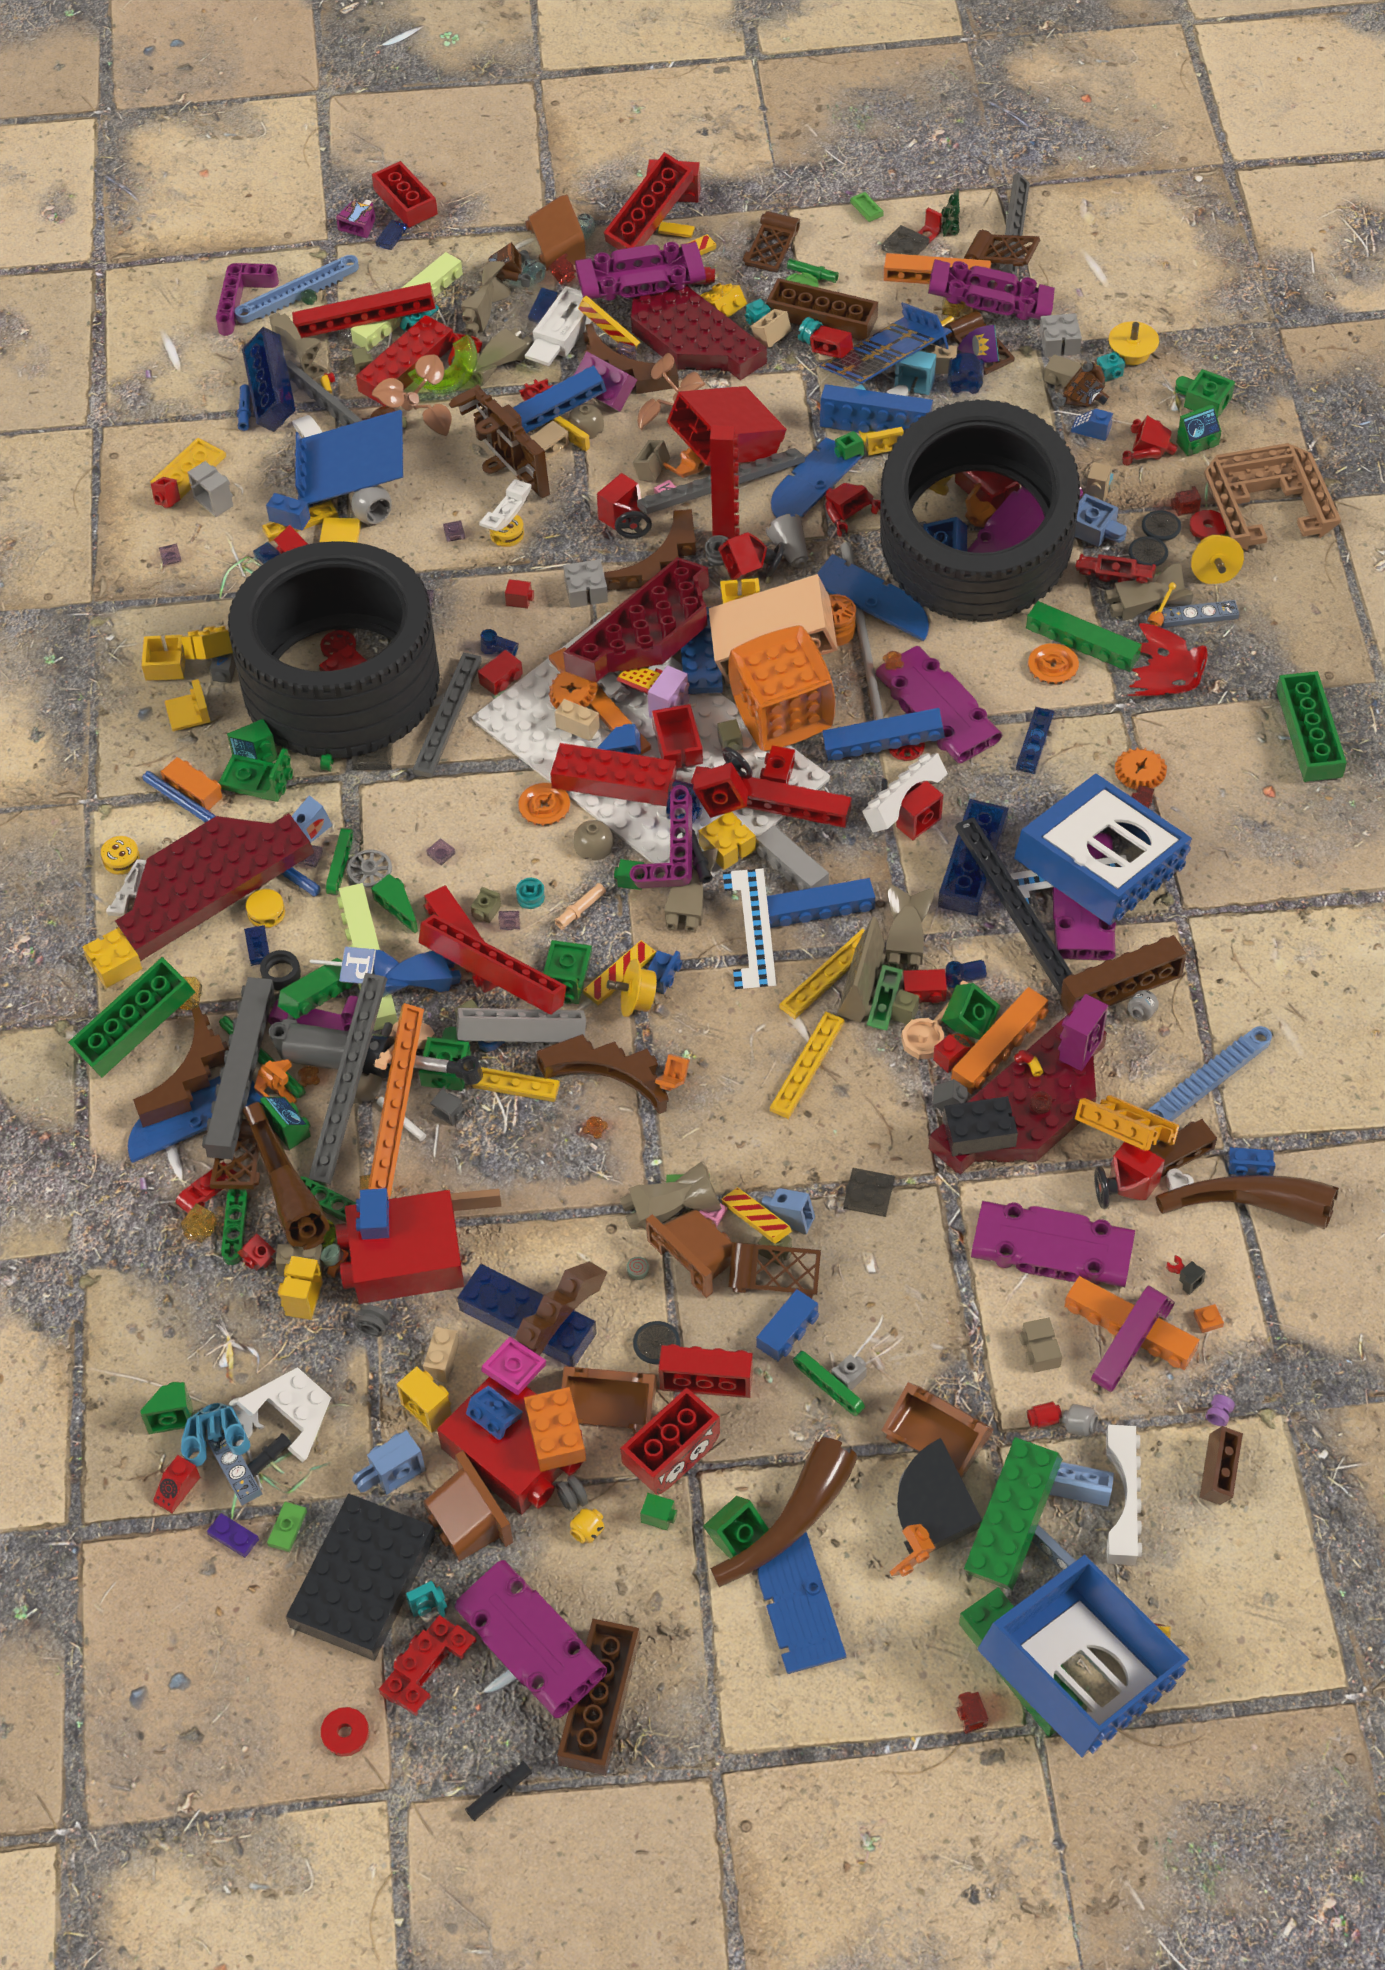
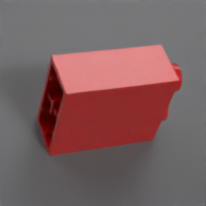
M747 386L678 391L667 419V423L706 466H711L710 434L712 425L735 426V434H738V446H735V448H739L738 460H735V462L739 463L753 462L757 459H763L776 454L785 438L787 430Z
M450 1189L389 1199V1238L362 1240L361 1231L356 1230V1218H360V1212H357L356 1204L345 1206L347 1223L337 1224L335 1229L338 1246L343 1250L350 1249L351 1261L340 1263L343 1289L355 1288L359 1304L465 1287Z
M488 1377L437 1428L440 1446L455 1461V1455L464 1451L484 1484L522 1515L531 1505L536 1508L542 1507L551 1498L555 1490V1486L552 1483L563 1472L568 1476L574 1474L583 1462L541 1472L524 1397L537 1394L526 1386L519 1395H516L491 1377ZM488 1385L523 1412L521 1419L506 1428L504 1437L500 1440L466 1414L470 1398Z

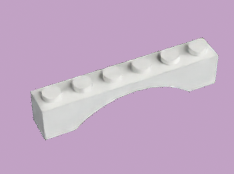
M938 753L921 755L918 758V762L911 764L908 767V771L898 776V780L888 784L889 788L878 793L879 797L868 802V806L862 812L872 832L888 829L898 820L902 800L913 785L923 781H928L932 785L940 782L948 774Z
M1108 1425L1106 1456L1118 1471L1125 1494L1123 1514L1108 1534L1107 1564L1136 1565L1137 1557L1142 1556V1543H1138V1535H1141L1142 1523L1137 1521V1513H1141V1499H1137V1492L1141 1490V1478L1137 1477L1141 1458L1136 1456V1449H1140V1435H1136V1426Z

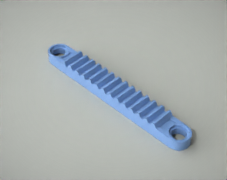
M354 255L341 257L239 305L235 309L237 321L248 323L259 317L263 319L265 314L269 316L272 311L276 313L278 308L282 310L284 305L288 307L289 303L294 304L295 300L301 301V297L307 298L308 294L312 296L314 291L318 293L320 288L324 290L325 286L330 287L331 283L337 284V280L343 281L344 277L359 269L357 257ZM244 312H247V313H248L247 315H240L241 313H244Z
M1258 1026L1243 1037L1240 1036L1238 1041L1235 1040L1225 1051L1222 1050L1213 1060L1210 1059L1208 1064H1204L1195 1074L1192 1073L1190 1078H1186L1183 1083H1179L1177 1088L1174 1087L1170 1093L1168 1092L1165 1097H1161L1147 1111L1173 1121L1268 1048L1272 1038L1271 1031L1266 1027ZM1258 1034L1264 1035L1266 1040L1258 1041L1255 1036Z

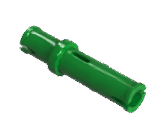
M792 258L787 262L788 270L809 273L816 277L817 280L823 279L836 283L839 277L838 272L825 269L824 266L817 267Z

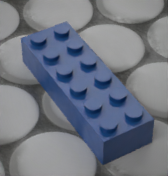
M825 384L820 403V427L859 432L860 430L863 433L868 431L878 432L902 427L905 430L910 428L913 422H917L918 418L924 417L928 412H932L933 400Z

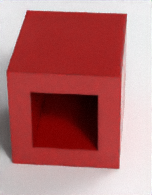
M509 579L505 590L506 606L528 609L530 601L534 600L535 593L532 590L531 582Z

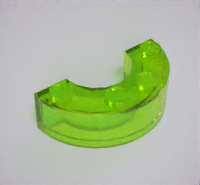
M468 334L453 343L455 358L452 364L444 370L443 379L436 385H432L427 381L422 388L429 392L446 394L460 389L471 379L477 365V349L473 339ZM416 369L408 373L409 377L418 385L424 380V378L418 376Z

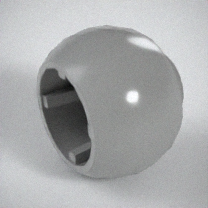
M380 485L355 491L351 507L354 515L361 522L377 524L385 520L389 515L392 501L387 490Z

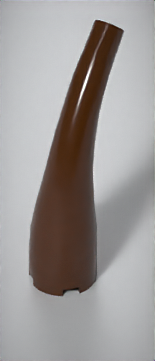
M253 1103L242 1111L268 1173L277 1216L287 1241L293 1247H303L304 1250L315 1248L324 1241L323 1237L329 1231V1222L318 1200L289 1161L267 1119L261 1103Z
M1228 1176L1184 1185L1156 1195L1155 1199L1158 1209L1162 1214L1198 1203L1237 1202L1266 1209L1325 1230L1332 1217L1333 1206L1338 1198L1339 1188L1319 1181L1289 1176Z
M821 1437L819 1442L815 1439L794 1490L783 1512L773 1526L749 1548L731 1559H727L710 1568L719 1587L746 1576L773 1560L795 1543L823 1515L840 1494L852 1473L858 1459L853 1449L847 1452L841 1448L842 1442L832 1438Z

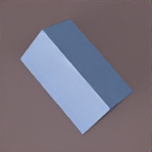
M1061 1462L1049 1495L1108 1507L1114 1473Z

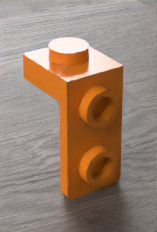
M668 1054L664 1074L656 1078L655 1083L659 1084L661 1089L672 1091V1088L675 1089L683 1085L690 1059Z
M922 1524L909 1525L902 1530L914 1552L890 1571L891 1576L901 1575L904 1577L914 1570L913 1566L926 1561L930 1557L929 1553L935 1549L934 1544L929 1538L928 1531Z

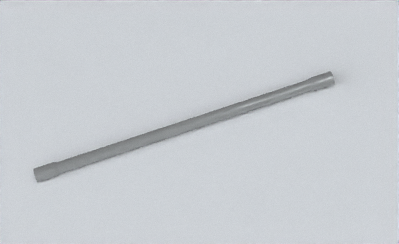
M845 542L841 544L842 558L847 561L845 565L850 566L851 563L854 564L851 543ZM856 607L855 621L874 720L884 719L864 612Z

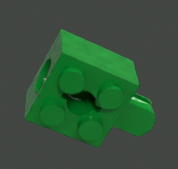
M1201 369L1194 380L1185 376L1178 377L1175 392L1185 396L1184 407L1192 411L1213 404L1217 418H1219L1233 397L1235 381Z
M447 1027L444 1029L441 1039L427 1037L423 1056L458 1061L465 1056H471L469 1042L457 1039L456 1027ZM419 1069L421 1086L441 1089L445 1086V1089L463 1091L465 1082L462 1078H457L455 1074Z

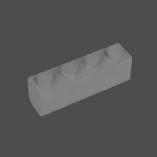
M774 825L756 838V852L758 855L768 860L774 869H778L786 880L793 882L799 890L829 885V873Z

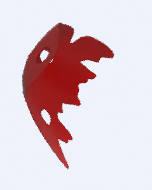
M1140 623L1139 627L1149 641L1148 643H1140L1142 644L1141 652L1151 655L1152 659H1148L1150 665L1132 669V671L1138 673V677L1141 679L1135 681L1129 687L1145 688L1148 690L1134 692L1135 694H1127V696L1177 694L1195 689L1200 684L1208 657L1207 647L1201 645L1188 651L1186 641L1182 637L1161 627ZM1164 648L1169 651V654L1167 656L1159 655L1158 649ZM1183 680L1185 685H1174L1172 682Z

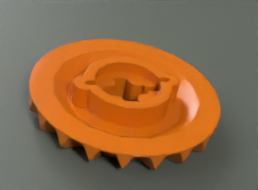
M1049 643L1041 645L1031 652L1028 659V667L1030 668V673L1034 674V678H1039L1040 682L1046 681L1047 684L1054 682L1055 685L1058 682H1062L1064 684L1066 680L1070 681L1072 676L1076 675L1079 660L1070 648L1061 644Z
M563 669V672L557 674L556 679L552 680V685L549 686L550 702L556 709L564 699L587 707L595 698L597 683L565 672V669ZM574 685L576 687V690H572L571 693L568 689L572 688Z
M1137 747L1135 750L1129 748L1127 752L1123 751L1122 755L1118 756L1115 762V774L1119 781L1135 790L1153 789L1159 786L1166 777L1167 765H1165V760L1161 759L1160 754H1155L1154 750L1148 751L1146 747L1144 749ZM1141 765H1144V768H1142L1141 770H1139L1138 773H1137L1138 767H1141Z
M538 783L528 787L521 794L518 802L519 812L523 818H526L528 823L533 822L534 825L541 824L542 826L545 824L552 825L553 822L559 823L560 819L565 818L566 813H569L570 798L565 790L552 788L551 783ZM546 803H548V807H541V804L545 805Z

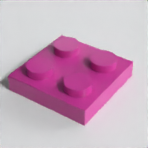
M509 1337L482 1365L481 1371L516 1395H519L546 1366V1360L512 1337Z

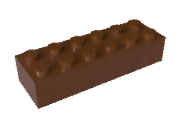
M781 278L777 279L766 301V304L770 307V312L773 309L787 311L790 323L801 325L805 318L810 317L814 321L821 322L823 326L851 332L852 338L860 340L869 337L878 318V301Z
M1175 935L1163 937L1150 945H1143L1138 950L1126 952L1118 958L1106 960L1098 966L1089 967L1083 972L1067 976L1063 979L1060 1004L1066 1014L1072 1011L1077 1000L1081 1001L1085 994L1107 1004L1108 1007L1132 998L1139 990L1149 991L1181 978L1187 953Z
M592 1618L586 1646L607 1668V1673L598 1684L568 1711L557 1754L559 1766L607 1775L640 1642L639 1628Z

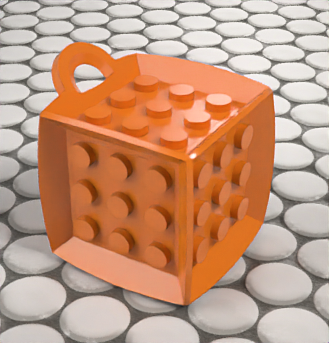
M802 625L791 626L761 635L730 651L728 670L732 694L745 726L762 751L771 750L772 745L784 747L800 742L833 725L836 703L832 679L817 646Z

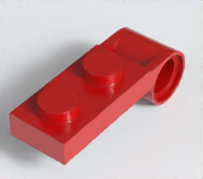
M224 1161L220 1163L223 1166L227 1165ZM213 1169L184 1189L176 1198V1204L191 1217L199 1215L205 1207V1202L223 1190L210 1188ZM234 1169L229 1170L233 1175L237 1173ZM223 1174L217 1178V1181H225L229 1177Z

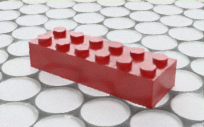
M664 152L604 231L605 241L618 250L644 246L693 181L692 169Z
M425 315L356 375L358 392L386 406L379 399L372 396L375 387L385 379L395 378L402 382L404 391L419 377L415 369L419 358L425 355H436L441 358L453 347L454 344L448 341L453 333V329Z
M560 743L550 775L552 788L668 807L671 790L674 788L677 777L676 761Z

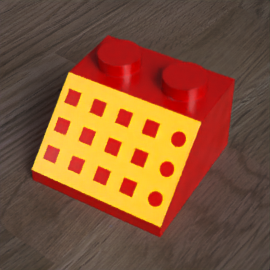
M649 666L623 670L617 677V681L648 695L649 689L663 670L656 668L653 671L648 669Z

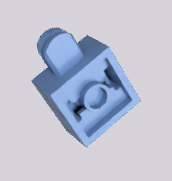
M1086 493L1079 501L1075 537L1098 547L1105 538L1120 543L1126 538L1127 527L1117 522L1118 507Z
M407 1430L403 1433H397L391 1437L390 1441L382 1446L374 1447L367 1454L370 1465L354 1474L352 1481L357 1485L360 1492H365L379 1484L385 1494L388 1495L426 1471L422 1452Z

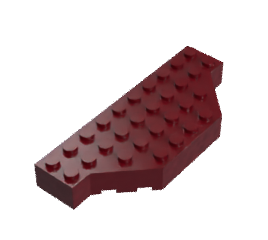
M687 285L681 290L670 287L666 292L633 297L631 311L632 333L660 356L664 357L665 354L670 353L674 357L678 370H685V367L703 371H710L711 368H721V371H729L741 381L767 364V347Z
M676 557L563 652L565 672L597 683L610 672L664 664L708 626L706 604L702 594L709 587L708 567Z
M290 813L273 823L215 816L147 858L133 909L116 919L115 922L138 954L140 961L314 854L311 842Z
M1063 1018L1026 1050L1038 1058L1043 1074L1035 1077L1026 1062L1020 1065L1014 1061L968 1101L1008 1096L1018 1132L1016 1147L952 1156L943 1123L929 1135L928 1149L959 1175L974 1162H984V1160H996V1162L1027 1160V1162H1037L1080 1123V1121L1075 1119L1080 1099L1086 1098L1096 1102L1094 1056L1105 1047L1107 1032L1104 1031L1102 1042L1084 1069L1080 1071L1059 1060L1060 1051L1058 1048L1062 1041L1060 1035L1064 1029L1062 1027ZM1043 1097L1049 1101L1050 1107L1048 1111L1039 1113L1033 1110L1032 1101L1035 1098ZM1038 1100V1102H1043L1047 1106L1044 1100Z

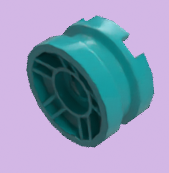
M805 318L799 328L801 333L798 334V340L811 345L810 336L823 324L819 321H814L813 318Z
M530 877L521 880L517 884L516 898L521 907L535 909L544 902V885L540 880Z

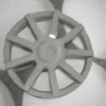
M378 850L361 851L355 854L347 865L348 878L354 884L363 883L364 887H373L392 872L391 860L386 854ZM370 853V859L364 860L361 855ZM375 853L382 855L377 862L373 860ZM358 857L362 863L361 865H356L352 862ZM387 860L388 866L378 867L383 861ZM350 868L359 869L360 871L351 874ZM388 870L385 875H382L378 872ZM363 875L360 881L355 879V877ZM376 875L381 879L375 882L373 876ZM367 877H370L371 883H364Z

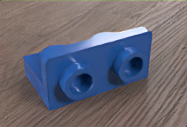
M661 951L656 952L648 970H652L656 974V992L665 994L667 988H671L674 974L676 971L679 972L682 966L679 951H675L674 955Z
M1229 1148V1174L1237 1176H1273L1275 1171L1273 1150Z
M489 1385L470 1398L466 1414L499 1440L504 1437L506 1428L521 1419L523 1413Z

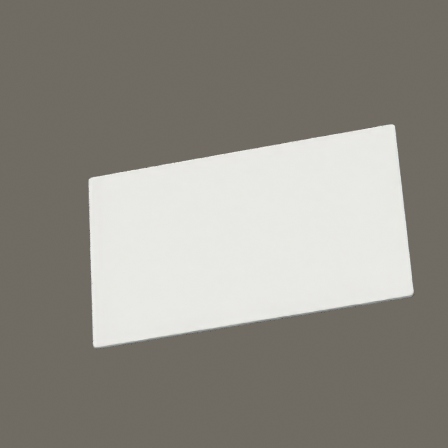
M611 612L606 613L562 648H569ZM671 657L664 664L649 666L648 669L653 671L656 668L664 670L668 665L682 671V664ZM548 658L473 715L472 719L474 723L551 783L550 773L560 743L598 748L612 731L600 718V728L591 741L556 728L555 711L557 709L550 702L548 693H550L549 686L552 685V680H555L557 674L561 673ZM617 671L615 673L620 675L623 671ZM572 687V688H569L568 690L572 693V690H575V689ZM628 687L631 693L623 701L617 702L614 698L611 700L631 723L636 725L639 732L651 744V750L641 756L661 759L652 725V718L649 717L648 695ZM721 693L688 694L690 696L688 704H691L703 748V764L689 767L682 764V768L677 769L674 787L683 785L690 793V783L696 766L712 769L726 763L722 756L717 723L737 719L743 741V749L737 750V752L750 765L753 773L752 777L760 779L761 769L766 766L764 764L766 753H770V750L762 751L756 744L744 724L737 705ZM790 745L784 746V748L794 749ZM795 749V764L789 785L814 790L820 789L830 780V775ZM565 790L570 799L594 818L605 823L613 833L651 863H670V802L667 807ZM685 794L678 796L677 800H682ZM692 797V828L695 830L699 842L698 830L722 815L710 818L700 800ZM750 808L732 811L742 821V825L745 824L756 835V838L786 817ZM685 813L678 815L677 819L684 818ZM682 833L678 834L677 838L683 837ZM715 862L710 872L711 875L714 877L722 868Z

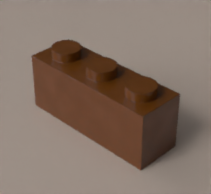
M1200 1119L1197 1122L1192 1121L1188 1123L1183 1129L1178 1131L1174 1145L1157 1140L1156 1145L1151 1144L1149 1151L1165 1160L1161 1176L1163 1177L1170 1169H1178L1214 1150L1217 1137L1204 1120Z
M1221 1426L1209 1434L1199 1498L1218 1505H1222L1233 1498L1243 1433Z

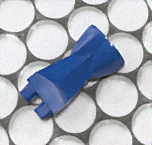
M376 950L372 974L387 978L383 997L391 995L409 985L445 992L449 991L451 985L458 984L461 980L459 970H449V968H454L455 963L434 951L417 954L401 963L384 951Z

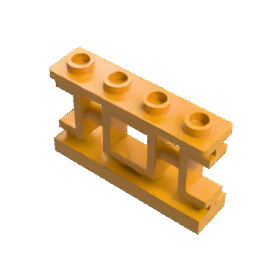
M1108 1095L1106 1100L1101 1099L1100 1104L1086 1098L1080 1099L1075 1116L1076 1120L1145 1151L1150 1150L1151 1144L1156 1145L1157 1139L1169 1145H1174L1179 1129L1178 1124L1112 1095Z

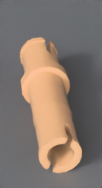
M597 883L577 902L569 905L566 911L555 919V924L564 930L573 920H578L581 917V913L606 893L604 886Z

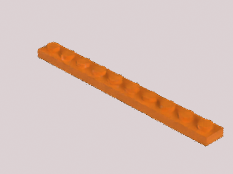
M406 1003L401 1006L368 1189L387 1188L389 1199L424 1009Z

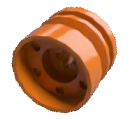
M833 594L829 595L836 642L837 646H842L849 643L855 635L856 607L848 597Z

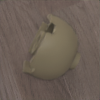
M584 403L573 408L569 413L568 422L587 433L589 439L597 437L600 431L602 433L604 420L601 411L596 406Z
M588 820L579 825L574 833V849L581 858L586 859L587 857L592 858V860H600L611 853L614 839L610 828L605 823L599 820Z
M361 1073L353 1104L362 1105V1102H369L375 1099L380 1092L383 1078L371 1073L369 1075Z

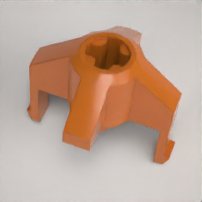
M690 448L681 452V463L677 468L665 462L663 463L666 470L669 469L682 478L698 474L705 467L703 461Z
M977 483L965 500L967 508L965 517L974 526L984 528L986 522L996 509L990 502H982L976 497V493L982 485Z
M288 1059L276 1062L270 1060L263 1064L257 1074L255 1091L261 1097H270L264 1092L269 1087L280 1097H285L289 1103L293 1102L295 1104L297 1100L284 1087L288 1082L286 1071L292 1067L291 1062Z

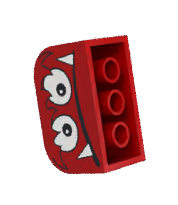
M686 1387L620 1448L622 1464L656 1495L662 1494L713 1447L720 1434V1416Z

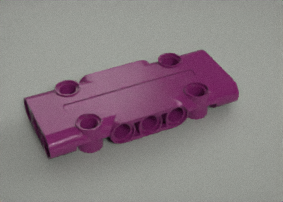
M667 242L663 246L664 250H660L658 245H646L616 250L612 252L611 256L600 252L594 256V260H591V258L575 260L582 297L588 296L590 299L603 298L604 300L611 301L617 295L630 298L666 292L670 287L681 290L687 284L706 282L705 269L697 242L681 244L680 247L676 242Z
M935 259L931 271L928 294L945 297L947 301L954 304H959L962 301L969 307L1001 315L1015 314L1021 320H1028L1030 318L1040 320L1041 316L1052 314L1055 287L1042 284L1036 287L1037 282L1032 278L1025 277L1020 282L1014 274L986 267L972 266L968 269V265L962 261H955L952 267H950L949 262Z
M1022 485L1017 492L1013 491L989 518L984 529L978 532L977 538L969 546L967 552L987 553L1004 550L1022 542L1034 533L1045 519V516L1033 495ZM1080 487V498H1081V496L1083 495V490H1082L1081 487Z
M915 646L877 668L876 676L891 690V697L899 702L900 707L906 714L940 708L945 738L937 740V746L939 749L947 751L958 764L978 755L1001 740L1003 734L987 718L986 710L980 708L976 699L949 671L944 672L940 668V662L935 658H931L920 646Z
M1098 833L1093 837L1113 851V838L1111 835ZM1087 844V849L1094 859L1108 858L1102 852ZM1052 887L1055 947L1062 958L1105 961L1115 958L1116 921L1108 925L1063 892Z
M982 1200L971 1258L986 1261L992 1260L1002 1268L1016 1265L1019 1271L1069 1282H1076L1080 1276L1096 1285L1104 1282L1108 1285L1125 1288L1135 1230L1112 1226L1104 1219L1092 1222L1084 1215L1039 1206H1030L1028 1209H1024L1016 1202L1004 1205ZM1001 1253H1008V1254H1010V1255L1005 1256V1255H1002ZM1090 1270H1095L1097 1273H1092Z
M505 1560L494 1564L455 1602L454 1607L458 1613L477 1632L482 1641L518 1681L529 1689L554 1718L564 1716L607 1673V1668L578 1638L574 1630ZM577 1649H580L578 1653L573 1655ZM541 1683H544L541 1688L537 1689Z

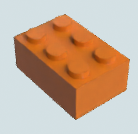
M570 1387L524 1397L540 1471L586 1461L585 1447Z

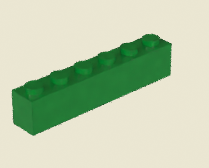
M1040 601L1036 602L1027 615L1026 629L1116 666L1119 669L1130 672L1140 657L1142 644Z

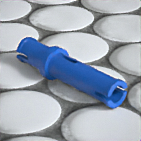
M246 384L240 386L239 409L237 410V426L242 431L249 429V419L251 417V387Z

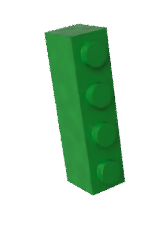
M335 958L332 960L336 962H342V960H340L339 958ZM323 965L280 990L278 1007L297 1019L302 1015L308 1014L314 1008L323 1005L329 999L335 998L346 989H350L354 983L339 981L342 966Z

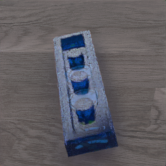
M1035 706L1016 770L1032 774L1036 773L1054 717L1053 710Z

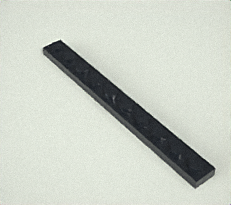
M975 818L957 823L955 829L1057 992L1061 995L1063 979L1072 974L1071 970Z

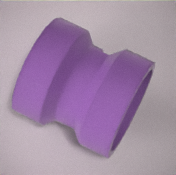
M1217 1394L1214 1395L1211 1401L1212 1407L1208 1409L1205 1417L1210 1423L1225 1427L1230 1418L1229 1413L1233 1412L1235 1403L1229 1397Z

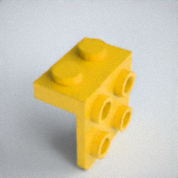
M718 283L712 286V290L700 295L727 317H730L747 305L740 285H732L731 283L726 285Z

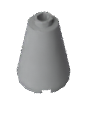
M785 514L771 522V527L769 529L768 527L766 528V534L775 546L783 542L785 544L784 558L792 567L801 568L808 561L802 520L798 514H795L796 517Z

